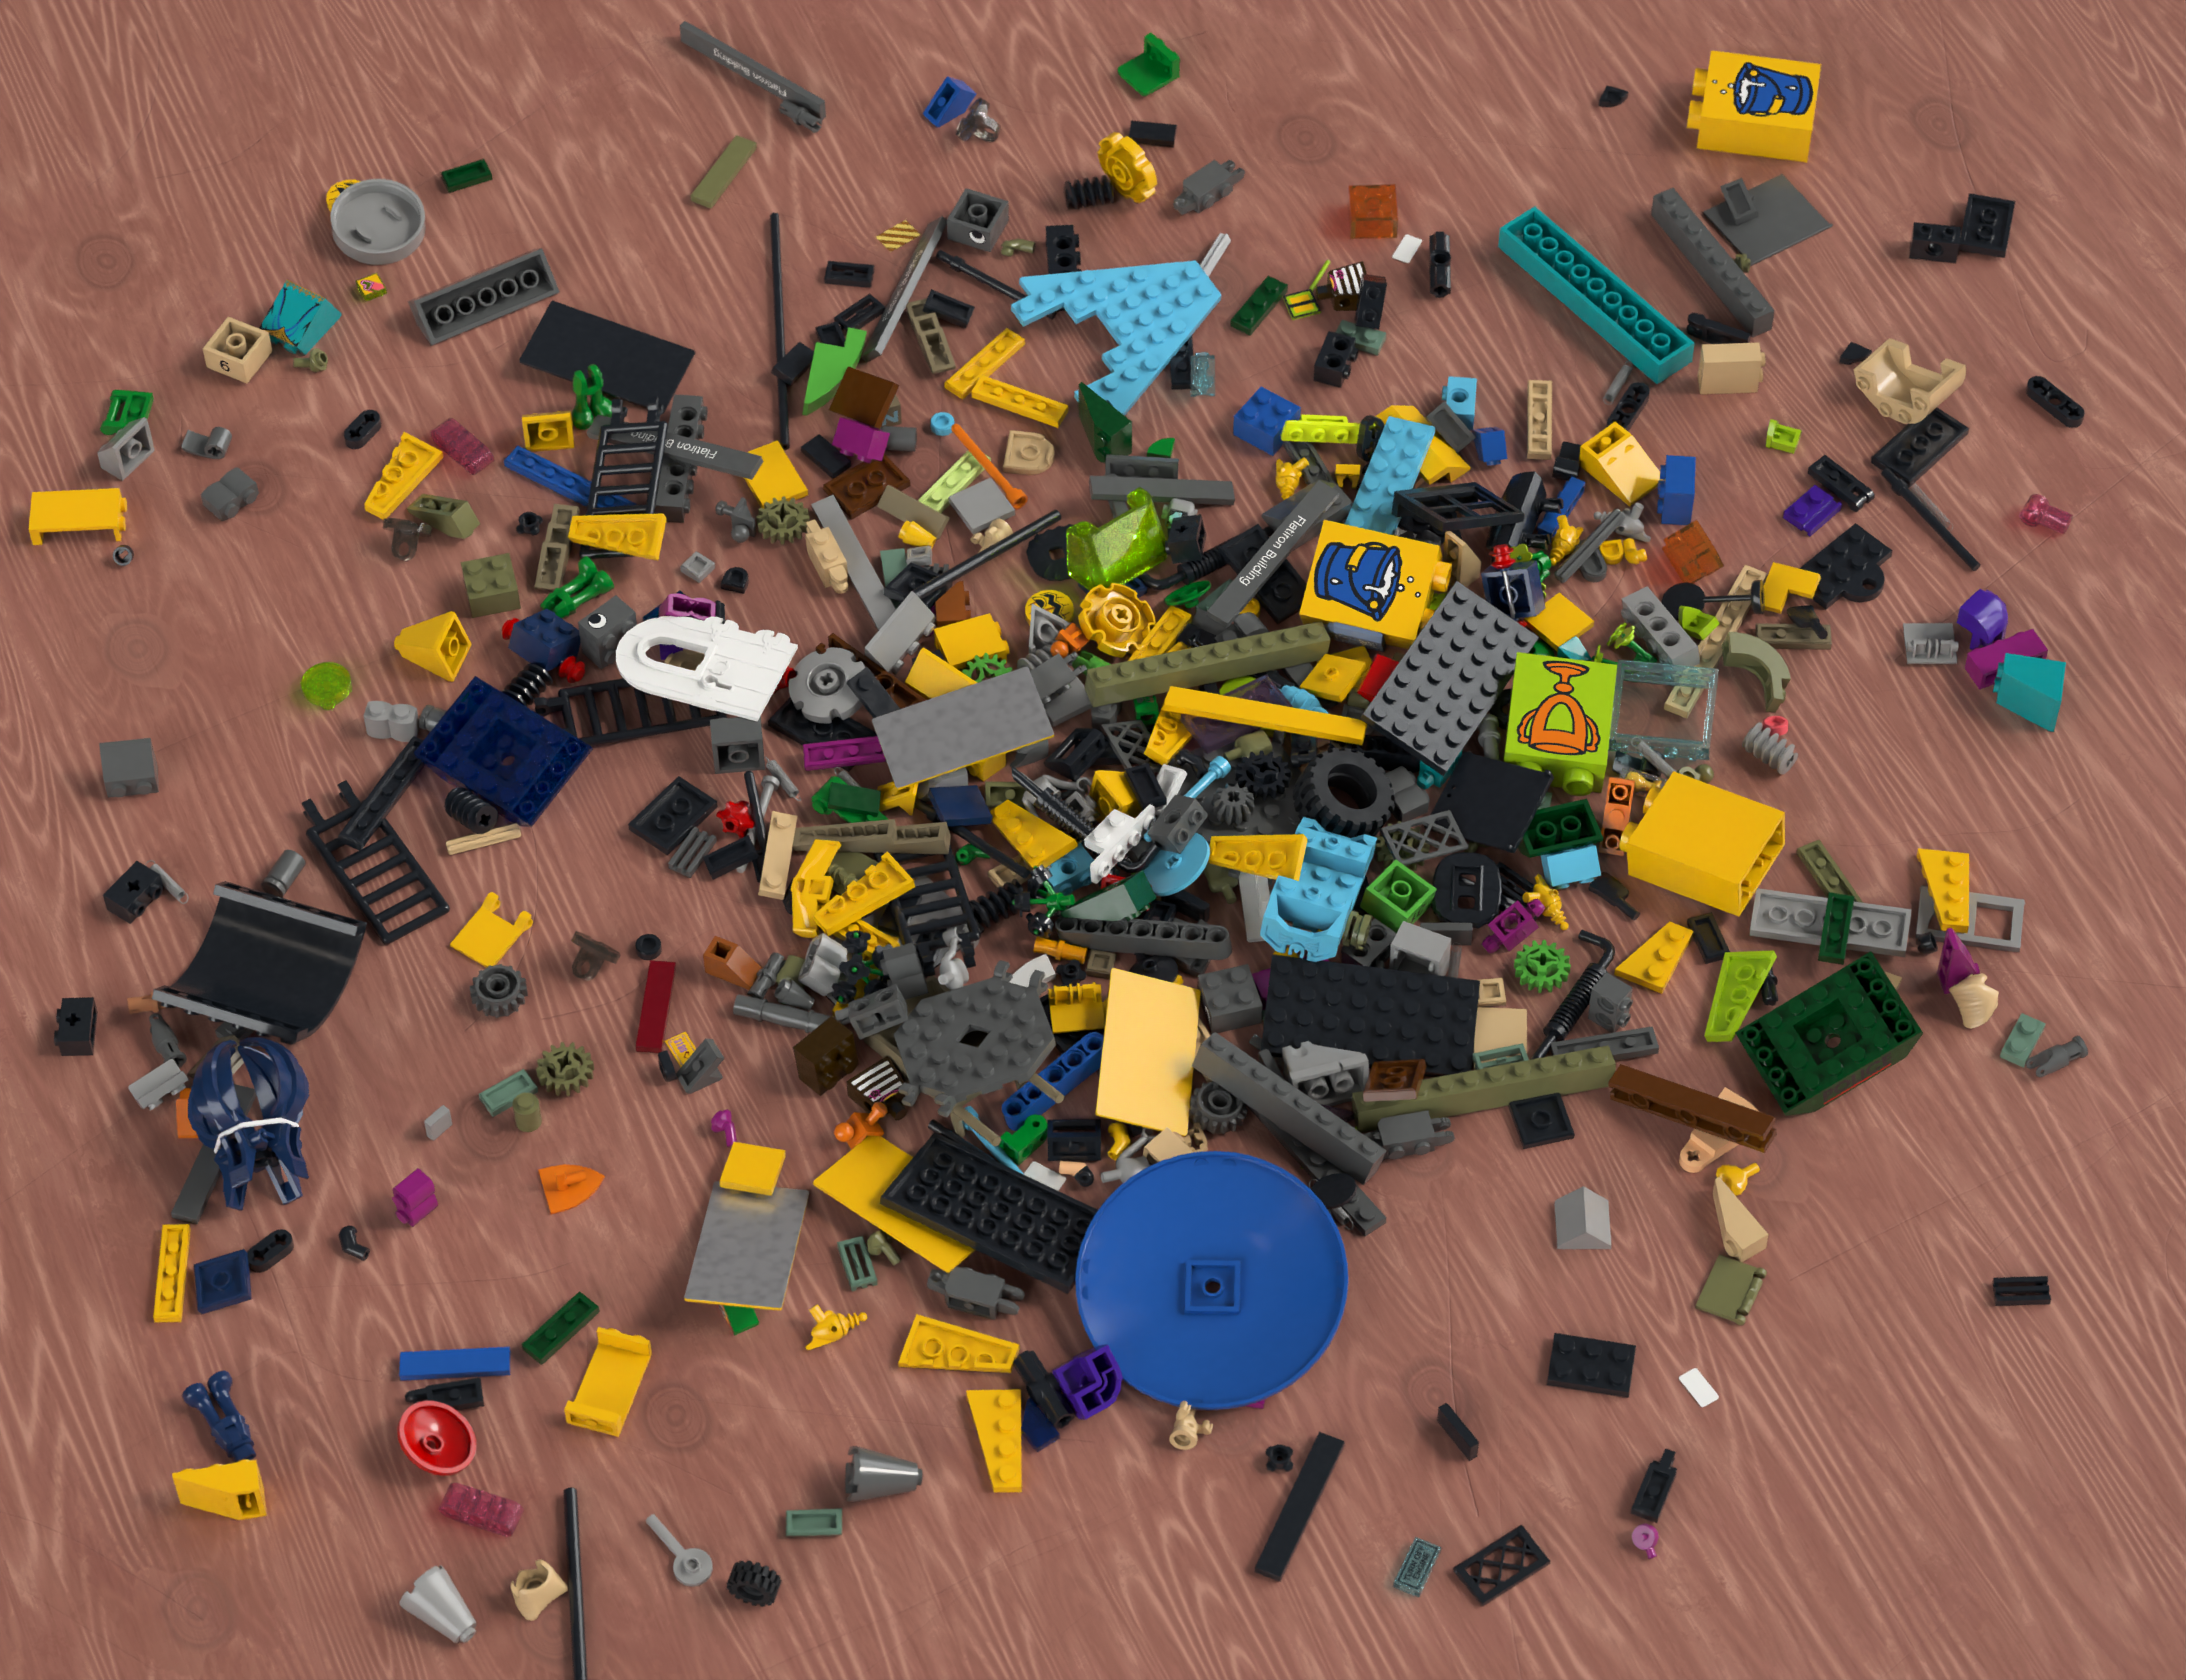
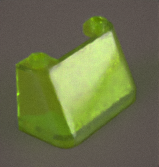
M1139 487L1128 494L1127 504L1132 509L1097 528L1089 522L1082 521L1066 529L1067 575L1089 591L1100 584L1105 588H1108L1111 583L1124 585L1167 559L1168 555L1165 550L1166 538L1152 497L1143 488Z

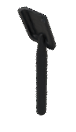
M746 771L744 779L757 839L761 850H756L759 858L753 860L752 863L757 882L760 883L768 837L754 773Z

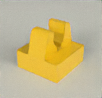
M1336 464L1335 477L1337 485L1341 489L1346 478L1351 480L1352 489H1356L1360 478V465Z

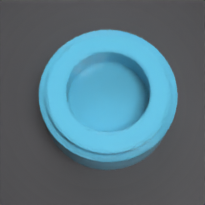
M940 412L932 416L930 425L934 434L946 436L952 433L951 426L954 424V418L951 414Z

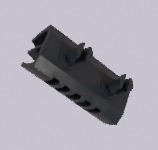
M1535 471L1514 475L1501 498L1525 513L1524 522L1490 526L1486 548L1493 551V547L1497 545L1507 544L1508 548H1511L1513 546L1517 547L1519 544H1525L1528 548L1548 550L1547 545H1550L1549 534H1533L1539 515L1543 511L1561 514L1560 509H1563L1564 506L1563 499L1546 498L1547 494L1542 478ZM1491 556L1492 563L1495 561L1494 556Z

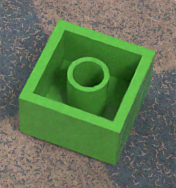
M1395 860L1366 888L1360 908L1397 933L1403 921L1414 924L1430 908L1437 889L1398 860Z

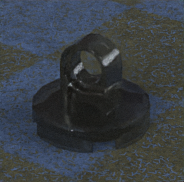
M978 98L969 107L970 113L967 117H962L956 130V135L961 140L967 141L973 134L986 142L997 140L1001 127L995 120L987 116L990 107L988 101ZM984 128L991 129L994 133H989Z
M384 518L382 528L394 532L391 546L392 554L404 561H408L415 556L419 536L430 537L432 533V526L425 523H420V526H418L417 523H413L410 520ZM406 542L409 545V551L406 555L401 556L399 547L402 543Z
M576 931L571 939L573 943L581 947L572 965V972L577 978L586 981L592 980L598 974L604 960L617 964L621 956L617 950L601 941L598 942L592 939L591 936ZM588 961L590 964L589 971L583 975L581 967L583 963Z

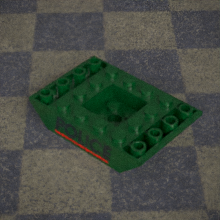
M1870 951L1738 1030L1735 1034L1782 1111L1788 1116L1816 1112L1903 1060L1916 1045L1923 1032ZM1831 1038H1840L1838 1046L1833 1048L1827 1046Z

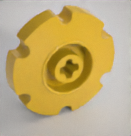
M1114 132L1099 142L1100 149L1097 153L1101 168L1109 180H1111L1112 186L1126 199L1131 198L1135 203H1142L1155 194L1154 187L1157 186V178L1154 168L1145 157V152L1135 141L1128 136L1123 137L1120 133Z
M1111 583L1108 588L1101 584L1097 585L1087 593L1080 604L1083 610L1078 615V620L1085 637L1088 640L1096 641L1098 644L1097 649L1114 657L1123 658L1127 652L1133 655L1136 650L1142 649L1144 645L1140 646V644L1156 625L1154 613L1147 601H1140L1137 598L1136 591L1121 584Z

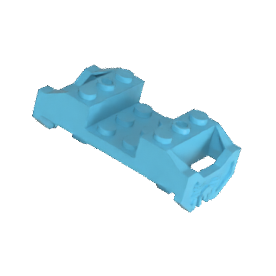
M1303 817L1295 834H1304L1308 839L1299 881L1278 875L1263 916L1260 936L1276 952L1285 953L1287 945H1290L1288 955H1292L1293 950L1295 953L1301 951L1299 957L1303 959L1307 950V960L1318 962L1336 956L1348 917L1353 910L1368 867L1372 861L1377 838L1366 834L1353 838L1326 831L1316 820ZM1283 919L1292 921V927L1289 926ZM1300 928L1311 930V932L1301 930Z

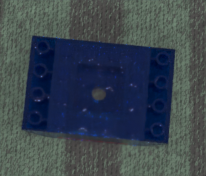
M475 676L415 750L414 755L444 781L454 787L466 788L495 807L498 814L512 823H518L519 826L532 827L593 748ZM507 757L515 758L511 765L505 766L502 764L503 760Z

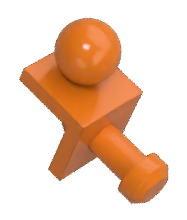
M1073 622L1065 630L1062 629L1055 639L1058 641L1051 645L1050 652L1052 656L1059 653L1064 659L1068 653L1079 652L1090 640L1085 637L1082 630Z
M875 1102L871 1107L872 1111L870 1113L854 1112L846 1122L839 1123L835 1127V1138L840 1142H847L852 1150L866 1136H882L884 1131L877 1121L880 1117H884L887 1114V1107L881 1102Z

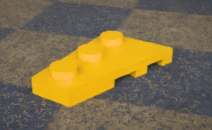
M1669 921L1615 968L1614 975L1662 994L1693 937V930Z

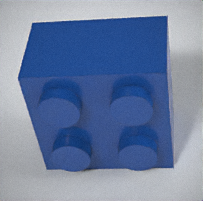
M1261 386L1234 415L1233 435L1274 456L1283 446L1281 433L1285 421H1299L1301 407Z
M1666 455L1665 465H1660L1659 479H1663V481L1658 480L1657 495L1662 499H1658L1657 514H1661V524L1690 526L1695 496L1696 457Z

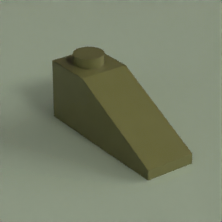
M422 494L407 508L409 513L450 537L465 539L471 536L474 529L480 525L468 501Z

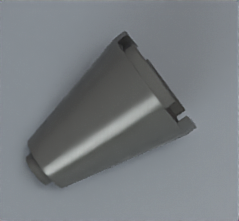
M850 1446L847 1455H853L852 1463H846L845 1493L850 1494L847 1501L857 1502L912 1492L916 1490L917 1485L921 1486L922 1469H918V1465L915 1462L859 1446Z

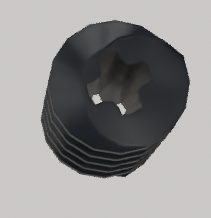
M1102 175L1100 181L1096 176L1093 177L1091 183L1088 178H1084L1082 185L1078 179L1074 180L1073 186L1070 181H1065L1064 183L1067 209L1069 208V203H1072L1074 209H1077L1078 202H1081L1083 207L1086 208L1089 200L1093 206H1096L1097 199L1100 200L1102 205H1105L1106 198H1109L1111 204L1114 203L1112 182L1108 180L1106 175Z
M531 663L527 664L518 673L517 677H514L511 683L507 684L504 690L499 692V702L508 714L513 717H520V711L512 707L513 705L506 698H511L517 708L519 707L525 711L527 705L534 703L533 698L540 697V692H545L547 689L546 685L551 686L553 680L540 666Z
M456 787L448 793L444 804L446 813L472 832L484 834L489 832L497 823L498 811L495 807L466 788Z
M1013 879L1012 883L1006 882L1003 888L996 887L994 892L988 891L985 897L978 896L976 901L970 900L978 923H983L987 928H990L991 918L998 924L1000 922L999 914L1004 919H1008L1007 910H1010L1014 915L1018 913L1014 908V904H1012L1014 894H1019V887H1022L1017 879Z

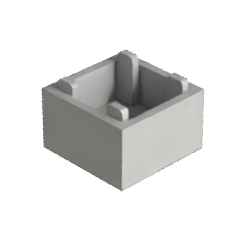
M1403 921L1391 943L1389 969L1445 976L1449 969L1451 938Z

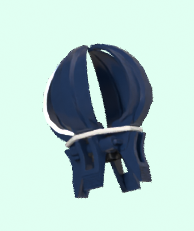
M262 1037L245 1038L239 1041L238 1052L250 1075L263 1116V1120L252 1121L249 1117L245 1116L240 1106L233 1081L231 1057L236 1051L235 1046H237V1043L233 1040L221 1042L208 1051L206 1057L197 1067L188 1098V1118L192 1129L196 1131L199 1140L205 1146L214 1149L216 1154L214 1161L220 1167L223 1176V1192L226 1207L242 1211L248 1182L252 1181L253 1172L258 1173L264 1169L267 1170L282 1203L286 1205L303 1197L298 1177L309 1178L307 1165H305L306 1162L301 1153V1128L298 1125L303 1116V1107L309 1097V1082L295 1056L280 1043ZM250 1046H261L266 1050L268 1055L258 1050H255ZM262 1125V1128L255 1131L254 1126ZM281 1167L288 1179V1181L285 1183L282 1177Z

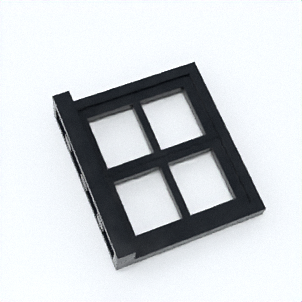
M1476 482L1394 491L1391 513L1395 517L1417 515L1441 532L1524 522L1525 515L1524 512ZM1491 507L1499 513L1479 515L1472 509ZM1457 511L1465 517L1445 519L1438 513Z

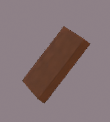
M848 366L829 411L880 429L899 385Z
M884 453L882 461L872 459L871 463L862 462L823 484V490L828 496L834 495L840 508L852 520L877 506L887 485L903 491L910 487L911 483L909 478Z
M1425 1060L1374 1062L1363 1091L1364 1102L1417 1099L1426 1070Z

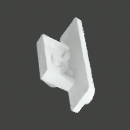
M1149 804L1136 818L1114 809L1084 839L1086 848L1100 854L1090 864L1091 882L1097 884L1103 877H1106L1110 870L1123 860L1125 854L1133 846H1136L1144 834L1152 827L1156 821L1155 807Z
M1240 871L1238 879L1247 941H1265L1260 936L1263 916L1272 890L1269 891L1268 886L1272 885V879Z

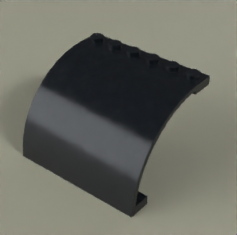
M224 881L215 884L213 894L220 896L213 920L198 953L188 969L170 987L164 985L154 989L152 999L161 1002L160 1005L163 1007L183 1008L184 1012L190 1015H206L213 1022L222 1023L226 1021L232 1023V1027L236 1029L247 1030L249 1028L256 1030V1034L263 1037H279L280 1041L286 1044H296V1042L311 1036L330 1016L349 981L362 945L367 923Z

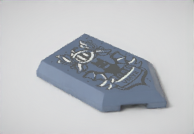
M1329 622L1328 625L1323 624L1329 638L1356 646H1365V648L1384 652L1387 644L1383 634L1380 632L1338 622Z

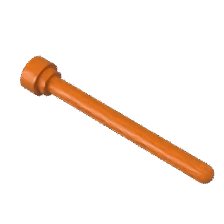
M953 424L951 426L952 432L1006 493V498L1015 510L1022 508L1028 501L1026 494L1021 489L1013 488L959 424Z

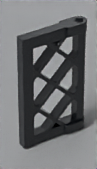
M1519 1525L1508 1534L1453 1567V1570L1483 1607L1549 1565L1550 1560L1532 1539L1524 1526ZM1517 1537L1524 1543L1523 1548L1506 1545ZM1496 1550H1502L1501 1562L1484 1559ZM1505 1551L1522 1553L1520 1566L1503 1563ZM1525 1554L1533 1555L1537 1561L1528 1567L1523 1566ZM1474 1564H1480L1478 1576L1469 1575L1466 1569ZM1482 1566L1499 1567L1498 1580L1481 1577ZM1502 1568L1519 1571L1506 1581H1501ZM1480 1583L1497 1585L1487 1593H1484L1479 1587Z

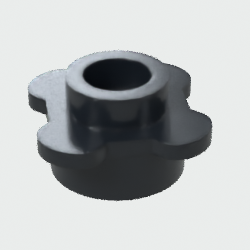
M525 512L519 516V525L516 527V531L519 534L538 535L540 533L539 525L543 522V519L533 512Z
M1071 960L1070 963L1056 967V973L1061 975L1063 984L1068 982L1072 986H1076L1077 983L1086 978V972L1081 970L1078 960Z
M1279 1444L1266 1449V1455L1268 1456L1267 1470L1271 1472L1275 1470L1289 1472L1293 1469V1463L1291 1462L1293 1450L1291 1447Z

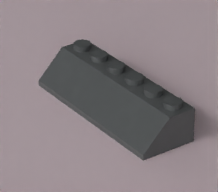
M539 248L408 301L417 325L430 345H434L557 294L560 291L542 248Z

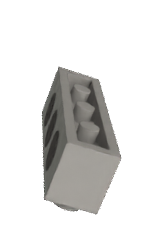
M1648 586L1622 598L1623 609L1621 610V615L1624 621L1635 626L1634 630L1637 637L1644 639L1649 651L1658 656L1660 664L1664 669L1668 668L1673 676L1700 664L1698 646Z

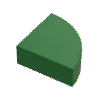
M1164 438L1154 442L1147 450V457L1171 458L1175 438Z

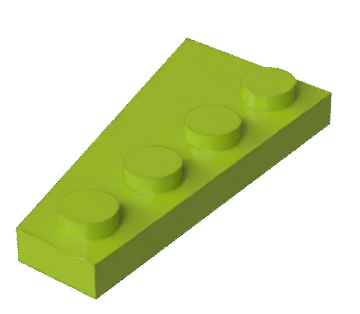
M1774 950L1725 952L1704 1035L1707 1042L1733 1041L1736 1035L1735 1032L1740 1028L1777 958Z

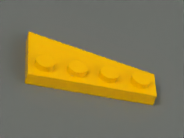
M403 432L399 446L395 447L389 464L385 465L382 471L381 479L376 482L364 504L365 511L385 521L443 459V452Z
M1168 692L1144 751V755L1161 765H1167L1209 720V718L1164 710Z
M888 851L881 856L882 860L876 866L871 865L865 870V875L857 882L853 880L847 885V891L841 896L836 895L813 915L815 923L828 937L915 888L914 880Z
M916 1314L898 1365L899 1367L1011 1373L1014 1367L1013 1360L1017 1358L1020 1346L1013 1342Z

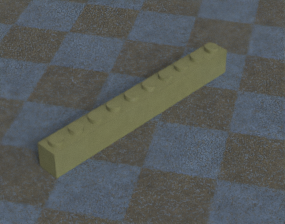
M1322 621L1092 668L1087 671L1085 691L1092 707H1098L1165 693L1169 691L1170 686L1189 688L1319 661L1325 654H1328L1330 638Z
M1609 1045L1424 1079L1422 1080L1417 1099L1364 1102L1363 1091L1352 1093V1116L1357 1130L1364 1133L1377 1130V1123L1381 1118L1427 1110L1430 1119L1450 1117L1508 1106L1511 1101L1553 1093H1560L1562 1096L1609 1087L1608 1082L1616 1071V1063Z

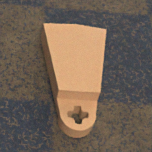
M1726 1087L1718 1096V1098L1758 1111L1747 1100ZM1694 1129L1691 1132L1690 1140L1681 1150L1680 1166L1687 1172H1700L1705 1166L1739 1144ZM1694 1156H1697V1157H1698V1160H1697V1161H1696V1160H1692L1691 1162L1688 1161V1158H1689V1157H1691V1158L1694 1157Z

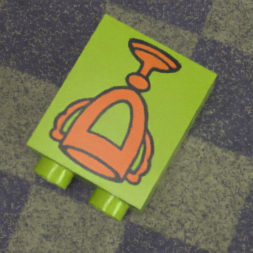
M1517 652L1503 762L1541 772L1549 770L1554 776L1550 786L1563 788L1570 795L1585 796L1591 792L1602 793L1608 759L1617 665Z

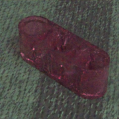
M449 418L431 431V437L436 445L472 475H476L494 462L491 451L453 418Z
M451 1483L439 1506L440 1513L447 1518L503 1536L513 1535L524 1512L523 1507L515 1501L459 1483Z

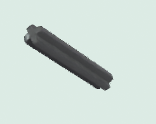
M1618 508L1614 509L1555 571V578L1561 583H1565L1625 520L1624 513Z

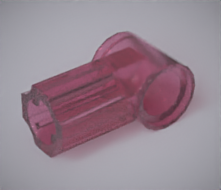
M2033 494L2026 502L2019 517L2028 526L2034 527L2040 524L2065 534L2073 515L2049 505L2048 500L2042 495Z

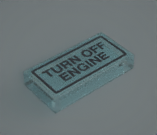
M1415 1537L1394 1581L1393 1587L1420 1597L1441 1553V1547Z

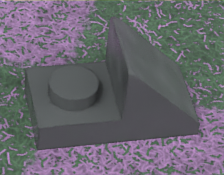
M705 1038L676 1073L687 1094H692L723 1078L717 1067L725 1058L713 1039Z

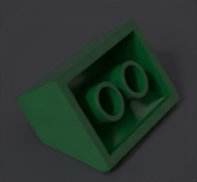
M1586 798L1538 809L1518 849L1521 854L1532 858L1602 842L1603 836Z

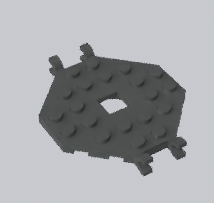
M1235 723L1232 735L1191 752L1202 759L1208 771L1209 763L1216 756L1224 758L1223 753L1236 749L1235 741L1237 738L1245 735L1246 725ZM1275 730L1271 744L1273 757L1282 756V763L1288 762V769L1291 770L1289 788H1285L1284 794L1277 792L1275 799L1268 795L1267 799L1263 800L1262 796L1258 795L1254 799L1253 815H1250L1248 822L1242 821L1240 826L1235 822L1231 823L1230 826H1228L1227 821L1219 823L1218 817L1213 816L1211 805L1213 794H1216L1218 787L1224 788L1226 783L1231 787L1238 784V781H1235L1237 763H1241V757L1229 762L1231 771L1224 778L1215 779L1196 797V800L1208 813L1207 818L1196 833L1202 835L1209 845L1211 836L1295 834L1301 821L1298 818L1299 812H1296L1294 808L1293 790L1302 772L1299 768L1292 767L1291 758L1283 749L1285 742L1284 731ZM1173 758L1169 765L1183 769L1187 773L1177 794L1184 796L1200 779H1197L1192 767L1188 763L1184 766H1179ZM1229 870L1228 876L1239 878L1240 871Z
M1000 960L995 966L992 978L922 999L909 1014L908 1020L903 1022L894 1033V1038L909 1079V1084L903 1083L898 1089L899 1093L905 1094V1097L902 1099L903 1105L912 1107L920 1093L936 1097L934 1099L935 1103L941 1105L937 1111L938 1115L948 1117L956 1103L967 1100V1095L980 1091L983 1095L1002 1089V1084L1018 1080V1083L1030 1080L1056 1046L1054 1035L1039 998L1041 993H1044L1048 988L1047 983L1041 982L1045 977V973L1035 970L1030 977L1028 987L1010 983L1013 976L1011 973L1006 972L1010 967L1009 962ZM980 1030L989 1033L978 1048L959 1043L965 1034L972 1031Z

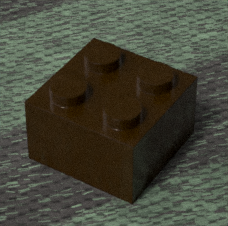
M832 1016L793 1047L799 1079L820 1096L827 1090L834 1088L838 1081L847 1074L852 1073L859 1065L853 1032Z

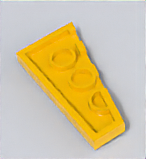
M663 513L572 516L568 538L574 543L658 561L667 518Z
M1008 799L990 811L992 823L1032 870H1034V866L1039 867L1042 864L1046 868L1078 847L1074 838Z
M1304 834L1211 836L1208 862L1213 865L1277 880L1278 875L1299 881L1308 839Z
M1918 848L1916 856L1918 862H1921L1922 874L1924 879L1926 878L1928 892L1930 897L1933 898L1934 910L1941 931L1953 928L1955 932L1968 933L1969 853Z
M1021 1389L966 1390L967 1401L970 1405L994 1493L1022 1492Z

